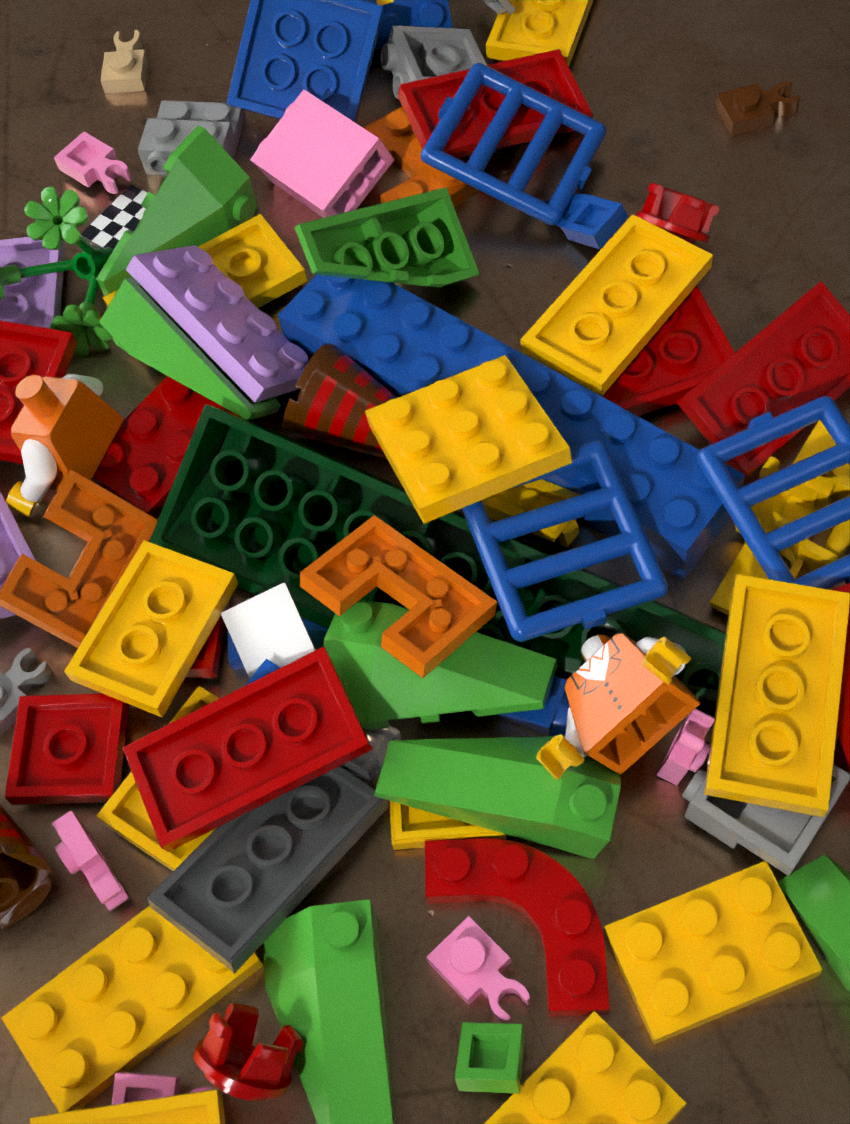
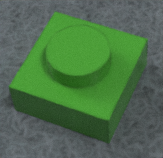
M462 1022L455 1071V1081L459 1091L520 1094L526 1041L523 1024Z

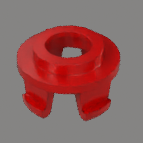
M650 183L647 191H650L642 211H637L636 216L695 245L696 240L708 243L710 236L707 234L713 216L718 214L719 207L667 187L663 189L659 184Z
M231 1003L225 1011V1018L221 1013L215 1012L209 1020L210 1029L206 1037L197 1043L193 1054L194 1061L204 1072L206 1079L222 1092L248 1101H262L267 1098L284 1096L292 1082L290 1071L296 1052H301L303 1040L300 1034L291 1025H286L281 1029L272 1045L259 1043L257 1046H254L252 1044L259 1016L258 1008Z

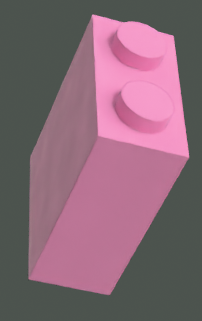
M303 90L297 99L289 105L284 116L268 137L260 143L257 151L250 159L269 181L322 218L356 210L395 160L378 137L306 90Z

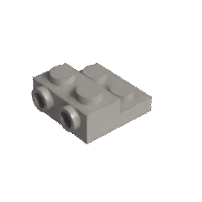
M392 26L388 42L381 49V65L383 70L392 71L394 76L393 94L397 99H399L400 84L471 69L476 63L487 65L470 29Z
M162 100L156 119H147L138 147V153L146 175L167 176L168 173L165 172L163 166L170 154L198 125L205 128L234 159L246 118L245 111L231 107L226 103Z
M833 764L829 809L824 817H818L704 795L707 772L700 768L682 795L684 799L690 802L684 817L733 849L739 843L789 876L849 782L850 774Z

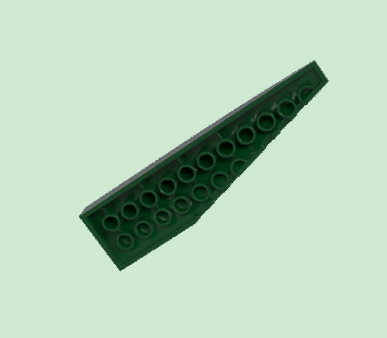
M205 404L149 541L150 543L232 572L239 583L237 586L255 595L285 583L299 615L322 627L329 628L335 612L300 587V572L375 515L497 601L495 616L477 631L478 633L555 658L557 660L556 670L575 673L585 663L581 654L582 645L593 636L605 635L611 639L616 634L624 633L635 642L645 637L655 639L666 637L671 642L681 645L686 654L691 657V660L685 664L683 670L675 676L697 698L717 702L726 632L663 603L652 600L606 615V623L584 630L582 623L527 641H516L510 634L464 514L454 511L423 524L403 487L256 422L246 420L231 411ZM518 538L499 543L509 569L554 555ZM583 568L517 589L527 616H531L622 587L623 585ZM375 587L360 599L390 603L406 608L379 587Z

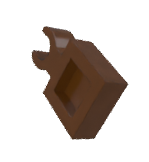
M780 82L767 91H763L759 83L718 93L716 109L731 137L773 126L774 115L786 116L796 113L800 96L791 97L792 82Z

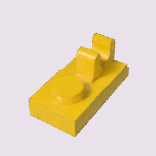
M540 479L505 490L483 499L482 502L489 517L501 520L581 494ZM576 519L532 532V534L554 542L558 537L561 546L567 548L580 533Z

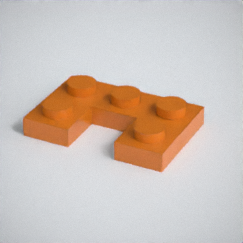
M403 107L363 127L381 140L395 159L393 162H396L410 177L408 180L381 194V203L446 187L453 206H456L479 192L478 189L422 161V148Z
M71 469L64 478L43 517L87 541L85 548L68 578L22 553L0 589V606L78 648L144 540H150L158 520Z
M375 515L300 572V587L339 616L375 587H379L409 609L407 613L382 633L381 648L422 678L426 677L493 618L496 612V600Z

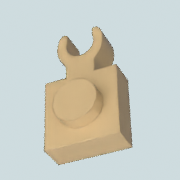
M134 30V38L128 42H123L121 33L118 31L113 37L117 51L104 52L100 80L104 93L145 91L148 59L145 49H143L144 46L139 31Z

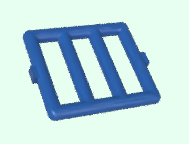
M476 63L469 70L453 99L447 96L441 106L438 115L440 121L422 149L421 159L424 163L552 226L560 221L577 187L582 189L592 170L589 165L606 135V127L601 122L482 63ZM483 84L505 95V98L466 163L443 150ZM523 104L545 115L509 182L505 183L484 172V169L518 109ZM563 124L585 135L547 204L525 193L524 190L560 125Z
M828 396L819 397L776 417L767 412L751 419L748 429L702 448L698 452L697 462L768 579L828 589L843 581L846 584L850 583V554L797 579L793 577L779 554L780 551L849 520L850 496L766 533L751 509L753 505L847 463L850 465V425L832 398ZM819 420H821L836 443L831 448L741 488H738L724 465V462Z
M596 440L570 448L571 464L515 486L518 487L591 464L601 489L495 522H490L482 500L462 508L510 634L516 641H527L582 623L584 630L606 623V615L661 598L668 591L666 578L607 446L602 441ZM609 508L621 531V534L510 569L499 545L500 542ZM631 554L642 579L641 581L527 616L517 589Z

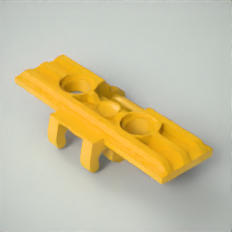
M821 420L815 425L793 464L836 445ZM769 457L760 471V479L779 471L780 461L777 458ZM847 463L753 505L751 509L766 533L771 532L850 496V465ZM850 519L834 527L823 547L810 541V538L779 552L780 555L790 561L792 566L790 572L795 579L843 557L850 545ZM746 542L709 602V606L729 615L733 582L736 574L768 579Z

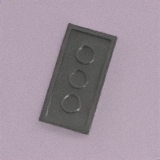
M339 766L216 828L147 897L148 902L153 910L235 974L388 809V800L375 797L376 788L343 766Z

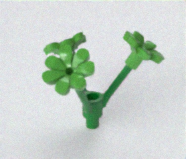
M46 187L41 192L42 205L36 201H29L25 206V214L36 220V222L31 223L27 227V235L35 241L42 240L43 247L50 250H58L62 241L65 240L71 245H78L83 251L77 253L73 259L24 268H18L17 265L0 267V300L4 299V286L21 283V278L73 270L80 278L89 281L85 301L79 307L77 305H68L63 312V316L54 317L50 328L73 333L78 342L74 351L76 355L88 356L90 345L98 351H105L108 349L109 341L113 337L99 323L100 314L94 305L99 289L97 277L114 249L92 245L77 230V226L87 223L88 214L84 207H78L80 198L75 191L66 190L60 198L54 187Z

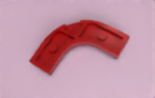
M476 838L425 841V897L427 904L487 901L509 905L524 914L539 932L546 956L549 1017L591 1015L594 1011L598 1015H609L606 952L600 920L585 889L564 866L540 850L510 840Z

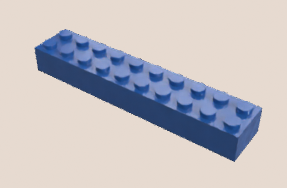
M316 275L278 314L283 335L291 343L302 348L307 354L308 360L311 359L323 344L328 345L330 343L341 349L397 398L479 366L484 362L506 355L570 448L596 440L602 441L607 446L661 569L682 581L686 579L731 519L697 462L699 449L394 283ZM724 463L738 488L743 487L745 474ZM591 464L543 479L581 495L601 489ZM610 508L577 518V520L608 538L621 534Z

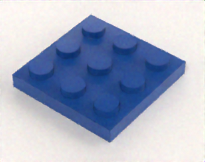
M250 0L226 104L234 108L281 120L289 105L297 99L303 90H306L356 123L385 10L384 7L362 0Z

